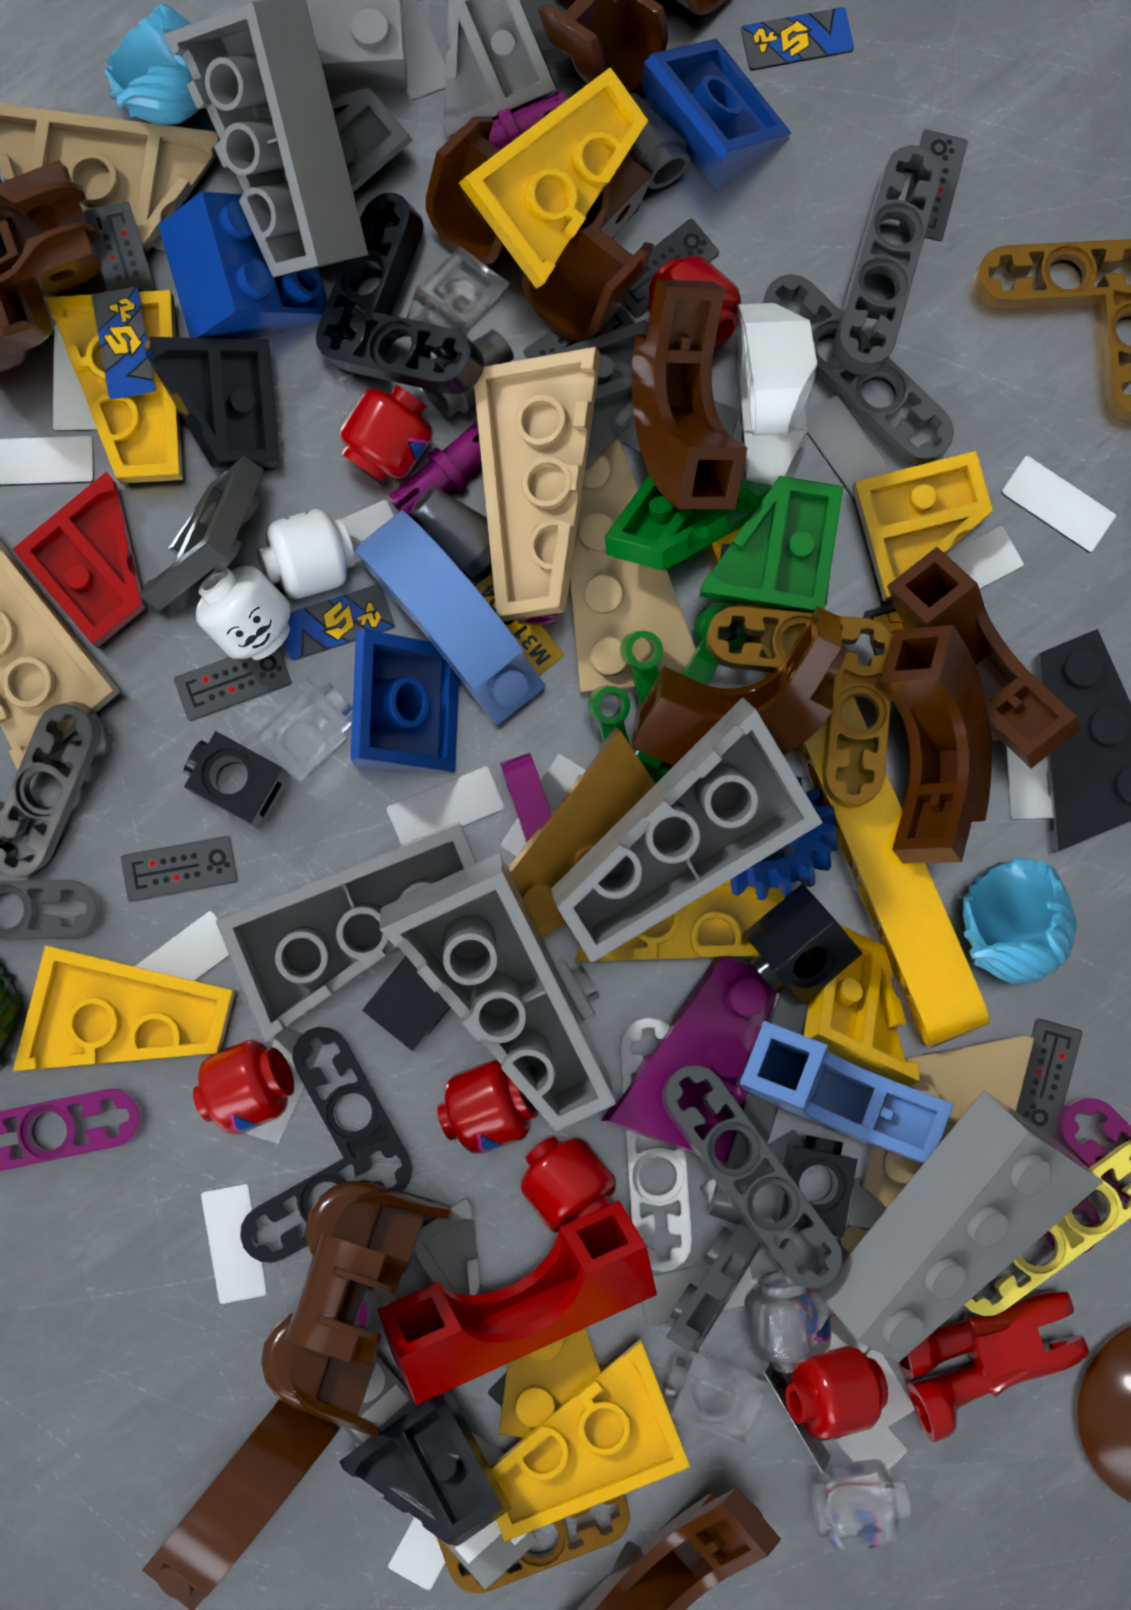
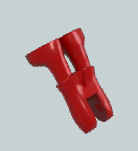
M1068 1291L1036 1294L1020 1300L1005 1311L992 1316L966 1314L962 1322L938 1327L898 1363L903 1374L913 1379L930 1372L940 1363L966 1353L970 1354L973 1365L907 1383L908 1394L914 1410L931 1442L948 1438L955 1432L957 1427V1410L972 1400L990 1393L997 1397L1015 1384L1061 1372L1078 1364L1089 1355V1349L1083 1335L1067 1336L1043 1344L1038 1331V1327L1063 1319L1075 1312Z

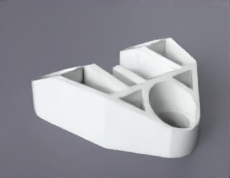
M776 303L737 305L738 325L736 328L740 442L747 447L742 478L772 487L779 476L794 477L804 453L805 440L803 441L807 433L805 407L813 393L815 370L817 368L810 320Z

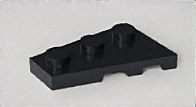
M1098 629L1045 650L1035 657L1037 679L1078 716L1081 730L1047 756L1049 769L1047 773L1048 794L1052 800L1054 830L1052 831L1054 853L1131 821V702Z

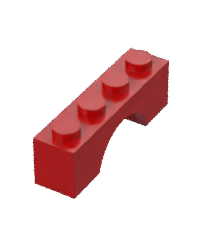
M617 1201L561 1226L556 1241L544 1261L529 1275L504 1289L487 1294L465 1295L453 1292L437 1282L377 1309L392 1356L417 1406L657 1295L647 1246L620 1201Z

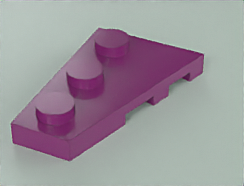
M727 957L715 958L673 1017V1025L653 1053L646 1055L635 1071L636 1077L620 1100L608 1109L601 1121L696 1155L664 1109L661 1091L665 1080L674 1071L686 1066L700 1065L708 1068L720 1078L742 1109L747 1091L741 1087L740 1081L764 1021H769L777 992L770 987L755 968ZM684 1078L679 1083L683 1090V1095L676 1100L682 1110L689 1107L696 1108L706 1121V1123L694 1127L700 1138L703 1137L704 1133L712 1125L730 1118L724 1107L716 1115H712L702 1101L703 1095L709 1091L703 1081L690 1084ZM727 1130L717 1137L714 1144V1155L718 1162L726 1163L735 1130Z

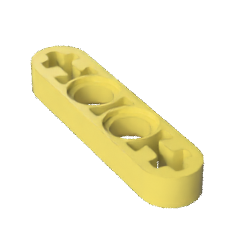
M1131 1140L1119 1145L1089 1169L1100 1179L1108 1170L1112 1180L1119 1181L1131 1172V1161L1129 1160L1131 1156ZM1103 1181L1096 1190L1104 1196L1107 1202V1212L1105 1218L1099 1224L1083 1226L1075 1220L1071 1210L1048 1230L1055 1241V1250L1053 1256L1047 1262L1041 1265H1032L1027 1263L1022 1258V1255H1020L1012 1264L1026 1274L1025 1279L1017 1284L1014 1275L1008 1272L994 1284V1288L998 1293L994 1300L989 1301L982 1295H979L973 1299L971 1298L964 1306L971 1312L979 1315L992 1316L1005 1311L1131 1218V1183L1120 1190L1130 1197V1201L1122 1206L1116 1190Z

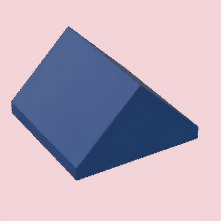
M717 39L653 53L644 62L641 98L650 109L687 141L686 152L690 160L715 192L781 144L792 133Z
M367 629L356 630L350 759L357 770L455 772L459 677L431 642Z

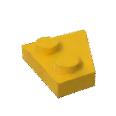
M977 451L855 481L852 486L883 602L892 600L887 585L936 547L947 553L993 511Z
M839 924L863 954L809 999L804 1036L827 1044L830 1052L856 1066L906 1086L913 1085L919 1082L920 1070L917 1061L906 1062L897 1028L906 1024V1019L901 1001L892 986L893 972L886 947Z

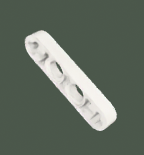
M653 1018L637 1020L627 1027L622 1035L620 1060L623 1094L631 1084V1073H635L644 1060L642 1055L631 1053V1042L640 1040L642 1029L652 1028L655 1038L662 1040L670 1029V1026L663 1021ZM625 1130L631 1221L643 1241L644 1237L654 1235L655 1218L654 1213L641 1217L640 1203L663 1206L679 1200V1214L666 1212V1222L670 1234L680 1235V1245L670 1247L669 1258L657 1259L654 1248L647 1247L652 1270L666 1272L676 1269L687 1259L692 1243L686 1151ZM655 1157L669 1160L676 1171V1181L672 1189L660 1195L650 1194L645 1191L639 1181V1171L643 1163Z

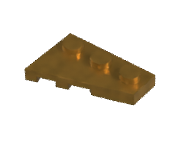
M616 727L601 745L603 746L602 750L582 775L579 774L565 792L567 794L550 818L542 828L538 827L508 867L542 938L566 922L555 904L550 889L655 785V782L622 732Z

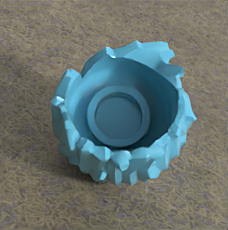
M160 4L155 7L147 18H142L138 26L131 29L121 39L122 44L111 52V57L106 59L109 68L107 67L103 72L107 75L112 88L109 96L112 99H117L116 105L121 110L123 106L128 109L129 118L137 117L153 124L174 126L186 121L198 112L199 109L196 108L186 86L193 78L182 55H172L163 35L191 23L169 5Z
M1015 857L1010 863L998 862L996 865L987 868V872L983 873L982 877L976 876L973 884L968 886V893L963 895L962 915L966 929L964 931V938L968 939L972 947L969 952L972 959H975L974 965L1011 984L1034 983L1045 978L1050 973H1056L1059 966L1064 965L1065 961L1071 956L1077 921L1070 897L1052 864L1047 865L1043 860L1035 862L1031 858L1022 860L1020 857Z

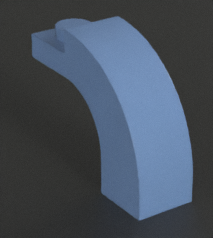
M403 510L353 549L384 592L421 629L451 666L487 716L497 726L546 687L522 653L524 649L480 592L429 534Z
M764 1021L740 1081L741 1087L747 1092L789 1113L866 1145H874L922 1165L940 1144L954 1106L953 1103L856 1066L830 1052L827 1044Z

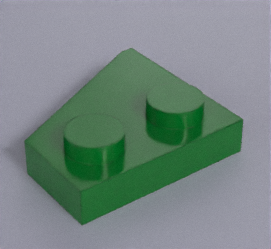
M648 475L606 533V554L610 557L665 571L744 526L759 507L771 486L741 479L736 509H677L659 492L650 475Z
M779 476L754 514L747 520L733 539L730 547L702 582L699 597L785 611L813 613L817 606L825 609L844 486Z

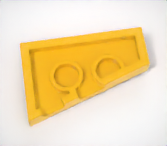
M611 67L459 182L462 189L536 289L546 282L570 239L576 235L603 187L609 183L648 122L646 116Z
M171 290L139 292L147 340L149 337H176L175 302ZM92 295L45 297L66 346V352L73 370L77 374L90 407V413L114 474L120 484L183 480L180 413L154 368L152 367L155 392L110 399Z
M728 880L595 962L757 957L760 955L743 933L785 897L780 893L779 888H769L765 901L758 900L756 888L750 886L737 896L732 894L731 880ZM580 945L575 963L591 962Z
M45 945L13 1071L218 1053L222 1048L236 991Z
M641 1339L490 1466L512 1507L510 1511L499 1517L496 1521L504 1542L690 1468Z

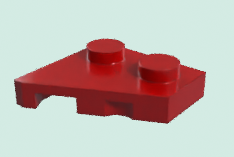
M107 472L102 474L12 549L96 648L101 646L146 608L144 600L139 597L142 590L117 484Z

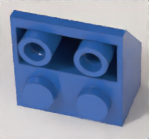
M200 192L158 224L190 338L254 339L321 320L328 302L318 268L272 277L239 203L242 194Z

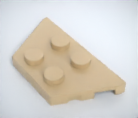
M0 103V170L5 181L60 159L68 168L72 182L83 187L86 199L80 202L83 214L85 210L123 201L130 203L144 252H148L160 236L158 224L181 207L217 156L213 145L219 142L220 138L217 132Z
M1016 1036L1004 1040L905 1058L906 1062L917 1061L920 1070L919 1082L908 1087L954 1104L940 1143L983 1090L1016 1111L1035 1038ZM870 1144L860 1186L882 1206L888 1208L921 1168L922 1164Z

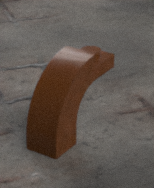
M656 279L647 334H635L632 359L633 416L643 461L659 492L677 509H736L747 447L730 435L723 427L715 408L712 392V361L725 289L713 281Z
M938 547L887 585L895 609L905 629L945 625L955 626L970 651L982 683L988 710L991 740L993 742L1000 739L1032 769L1081 730L1078 716L1034 677L1003 641L988 616L978 583Z
M817 606L779 668L770 676L749 686L740 688L712 687L663 666L635 715L632 748L675 765L743 697L757 710L781 753L785 755L809 739L833 712L832 679L838 673L847 647L842 644L841 617Z
M954 625L894 630L880 683L897 707L904 722L910 752V777L892 850L902 864L962 862L971 823L986 820L991 789V733L982 683L970 651Z
M278 1400L142 1571L157 1582L161 1590L169 1597L177 1599L187 1609L195 1610L268 1523L340 1430V1427L334 1423L318 1419L312 1414L294 1409Z
M738 1487L720 1497L713 1491L655 1533L636 1552L618 1566L577 1610H686L698 1598L724 1579L768 1557L781 1538L766 1522L760 1510L743 1495Z

